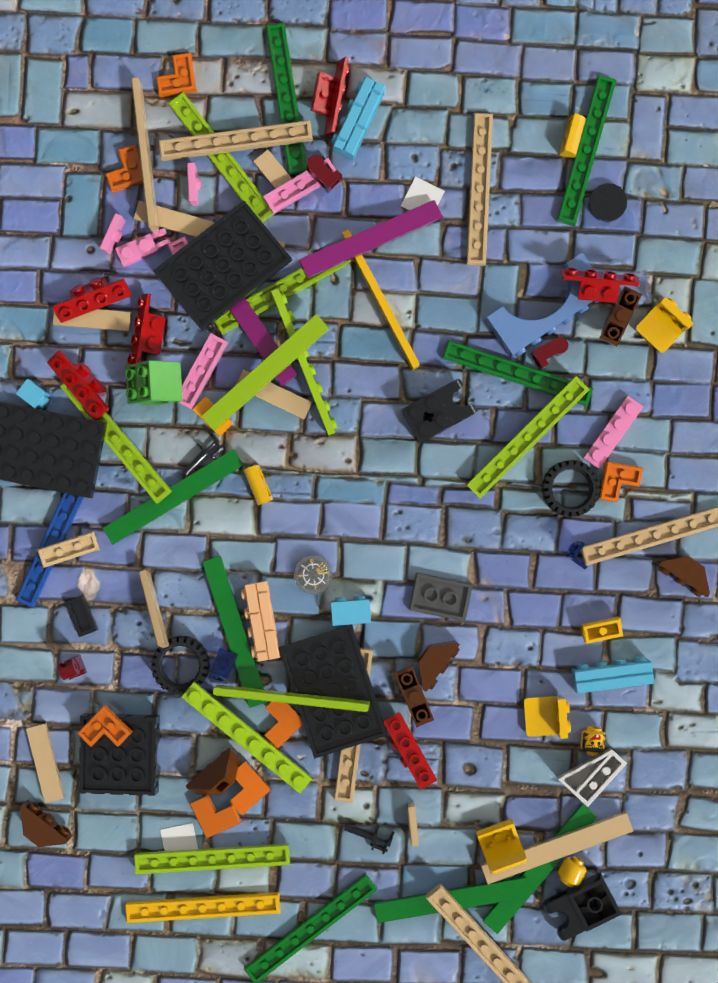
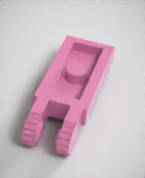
M160 229L159 232L149 233L115 248L123 267L159 253L160 250L168 247V244L171 243L168 239L158 244L154 242L155 239L166 235V230Z

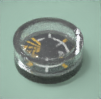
M318 555L304 557L298 562L294 570V580L297 586L308 594H318L325 591L333 578V570L330 563Z

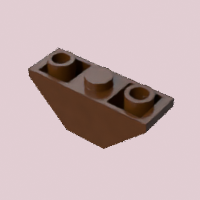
M624 286L618 296L617 303L613 304L603 324L599 339L616 347L618 346L642 296L641 293Z
M678 556L655 562V565L659 567L658 571L666 576L672 575L675 577L674 581L683 587L687 585L691 588L690 592L698 597H701V595L708 597L710 595L705 567L689 556Z
M457 641L430 644L418 659L421 684L425 692L435 687L438 682L437 676L446 671L449 666L447 664L451 657L455 658L460 650L458 646L460 644Z
M409 666L395 672V677L416 728L433 721V715L413 667Z
M229 747L212 763L208 764L201 773L193 777L186 785V788L196 794L220 796L235 783L240 754Z
M27 800L20 807L23 835L36 846L44 847L66 844L73 836L66 826L58 824L51 814L44 813L37 803Z

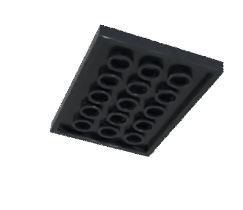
M243 200L153 271L200 330L204 331L292 262V258Z
M0 402V480L93 498L107 423Z
M353 624L279 647L293 693L370 701L367 712L297 704L314 759L388 736Z

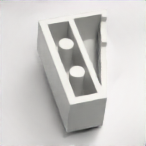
M609 748L599 753L598 756H594L557 776V778L589 807L627 763Z

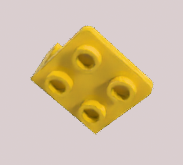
M665 297L641 320L635 330L659 353H664L694 322L691 321L692 318L688 313L682 312L677 308L674 300Z
M562 695L525 698L526 735L529 737L557 735L560 739L568 738V733L571 732L570 721H567V713L570 712L569 702Z
M512 819L476 831L491 874H496L527 862L526 854Z

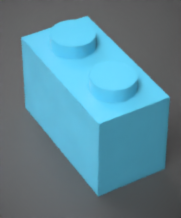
M365 595L354 596L353 600H346V597H336L335 601H331L333 626L371 623L369 598L365 599Z

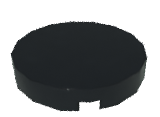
M612 183L599 185L589 197L588 206L590 213L601 221L612 222L617 220L627 208L625 192L621 187Z

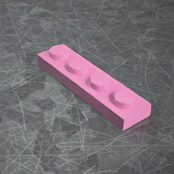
M329 158L325 159L324 164L332 172L336 171ZM305 171L264 195L263 199L274 215L321 186L308 171Z
M210 333L182 385L183 401L178 403L191 410L193 409L228 345L227 341Z
M626 396L583 459L595 468L600 469L643 406L629 396Z

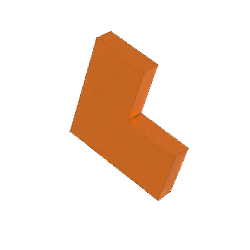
M191 52L172 55L175 74L156 77L159 97L175 96L182 92L184 94L197 92Z
M136 144L118 149L123 168L105 173L112 193L143 184L140 153Z
M605 461L599 488L601 489L598 495L599 499L618 502L621 484L640 487L643 468Z
M270 702L265 708L278 722L265 733V736L278 749L303 725L299 713L289 703Z
M105 704L77 734L90 747L104 734L118 747L133 731Z
M247 760L238 766L235 778L243 789L232 797L229 802L243 815L271 790V787Z
M205 795L190 803L206 838L242 822L233 804L216 811L209 795Z

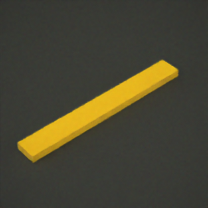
M349 230L342 232L343 240L352 236ZM363 255L355 257L354 262L411 370L417 369L420 363Z
M279 892L127 901L125 903L126 923L280 914L281 912Z

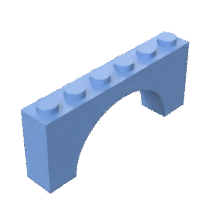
M583 252L567 262L563 267L565 270L569 267L576 268L578 271L594 270ZM568 280V293L563 305L558 311L546 318L539 320L520 319L510 314L503 306L487 316L485 319L486 323L510 358L514 355L519 357L526 352L525 347L530 344L535 346L542 341L541 337L547 333L550 336L556 332L559 324L563 323L566 325L574 319L572 317L574 314L579 312L581 315L589 309L588 305L593 301L578 300L577 298L580 281Z

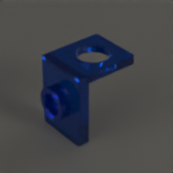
M582 541L573 542L567 550L569 553L566 557L583 569H586L588 566H585L584 562H580L577 558L585 543Z
M220 648L211 667L209 677L227 684L238 655Z

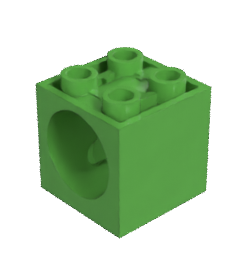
M148 360L125 366L128 405L160 406L183 401L181 363Z

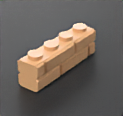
M268 580L245 584L244 589H241L243 601L246 600L247 608H244L246 620L250 619L251 627H248V635L250 639L253 638L254 646H251L253 658L256 657L257 662L280 658L281 654Z

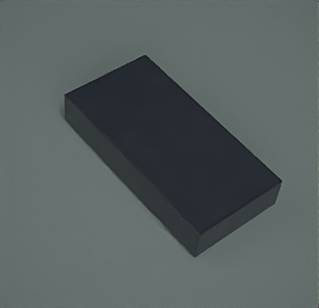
M85 595L65 602L79 637L98 630Z

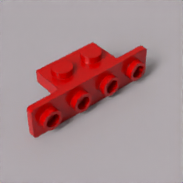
M347 57L337 62L335 77L323 72L317 73L310 111L327 117L324 131L326 136L336 132L339 125L337 119L342 108V94L346 88L344 83L345 76L349 71V58Z
M571 267L566 268V270L561 269L560 271L562 279L580 281L577 295L578 300L617 303L620 285L640 286L639 278L632 273H625L624 275H618L612 271L597 273L596 270L592 269L578 271V269Z
M106 277L101 279L95 278L88 284L73 287L70 290V299L53 305V310L59 321L63 323L128 298L132 294L124 278L109 284Z
M148 293L142 294L137 302L139 310L138 316L134 320V327L136 328L131 338L132 351L127 359L128 365L140 363L141 352L160 355L166 317L148 313L151 294Z
M61 350L57 351L47 361V364L94 420H99L109 410V407L100 398L107 391L103 388V384L92 375L87 365L83 363L72 364Z
M397 712L385 719L383 723L393 739L390 742L395 751L399 750L402 755L400 760L404 768H409L419 788L423 789L436 782L435 774L401 713Z

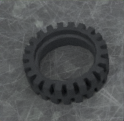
M577 460L562 461L552 466L545 474L544 480H542V497L546 505L553 512L566 517L580 516L590 511L595 506L596 501H598V495L601 490L599 489L600 481H598V476L594 473V470L586 463ZM565 470L580 472L585 476L589 484L587 498L576 507L561 505L553 495L552 485L554 479Z
M176 636L168 639V647L162 648L159 646L151 661V670H153L152 675L156 679L155 682L160 684L163 690L166 689L169 693L183 694L194 681L199 685L204 682L209 672L210 659L206 648L204 649L203 645L197 642L196 639L188 636ZM177 646L188 647L194 651L199 660L197 675L190 682L183 684L174 683L168 679L162 667L163 657L166 652Z

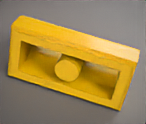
M575 113L568 119L559 151L560 156L567 158L576 157L586 120L582 115Z
M253 465L244 469L243 471L257 505L272 501L273 497L260 465Z
M619 616L580 624L581 635L585 644L623 636Z

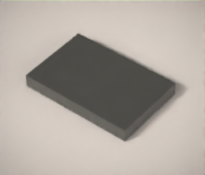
M416 572L409 610L465 622L473 584Z

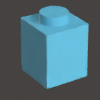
M28 378L16 392L19 397L36 409L45 407L51 395Z

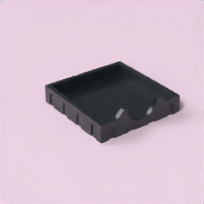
M96 713L80 715V730ZM116 714L133 731L118 747L105 734L92 747L80 737L79 793L155 796L159 792L161 767L158 766L157 750L161 739L160 715Z

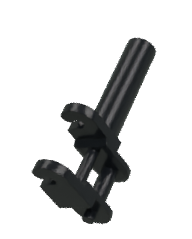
M210 431L208 434L214 439L213 443L206 449L199 443L196 444L202 451L183 470L185 475L189 476L208 454L211 455V459H217L216 455L221 450L225 451L224 445H220V441ZM216 444L218 448L211 453L210 449Z
M348 823L344 831L372 840L373 844L370 843V846H372L371 850L374 848L381 850L383 855L388 851L386 848L387 846L390 847L395 833L392 831L389 839L384 840L377 836L378 825L374 833ZM376 841L385 843L384 847L377 845Z

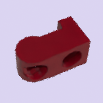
M312 155L308 158V173L329 193L342 180V174L338 170L332 172L319 155Z
M558 337L532 351L530 355L538 369L541 370L549 364L548 359L565 353L569 344L565 338Z
M81 655L57 665L63 680L68 678L70 680L87 673Z

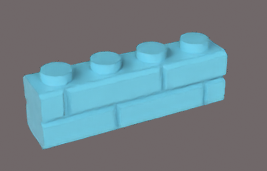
M365 77L363 82H358L355 89L357 95L355 99H350L347 106L349 112L347 116L343 115L339 123L341 129L338 134H334L331 141L335 153L354 160L385 94V85L375 82L368 77Z
M645 656L633 657V661L615 659L614 663L607 664V661L595 662V666L577 664L576 668L571 669L573 687L577 694L655 683L652 662L649 659H645Z

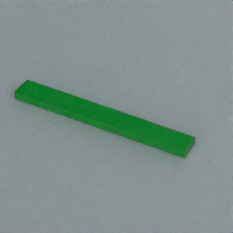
M285 23L267 25L266 29L281 124L300 122ZM304 143L285 145L289 175H300L307 171Z
M598 75L577 154L573 160L556 222L570 226L576 225L616 79Z
M448 340L442 358L552 396H556L571 381ZM587 386L590 390L576 404L587 407L593 388Z
M233 449L170 487L172 492L160 503L157 504L153 499H150L102 529L112 545L244 465Z
M219 556L203 561L202 563L242 687L264 690L222 557ZM246 699L249 708L268 702Z
M581 803L552 838L592 824L598 816ZM562 858L526 870L520 874L519 877L526 876L530 896ZM528 898L496 903L482 919L483 922L498 934Z
M364 873L244 967L245 972L254 983L260 982L377 891V886L367 873Z
M526 876L499 880L491 884L486 882L446 889L463 908L530 897ZM428 893L374 902L378 923L439 912L426 899V894Z

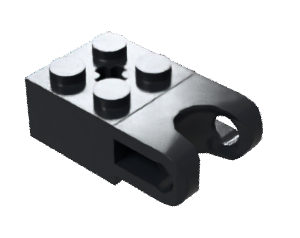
M460 379L452 381L401 410L419 445L478 411L474 405L461 408L454 404L453 394L463 386ZM425 413H427L428 415L431 414L432 422H429L428 420H423V417H425Z
M601 872L583 880L579 886L569 887L543 902V907L547 913L551 914L561 911L568 916L567 921L557 929V935L563 941L584 931L594 929L622 915ZM596 899L597 902L593 904L591 900Z

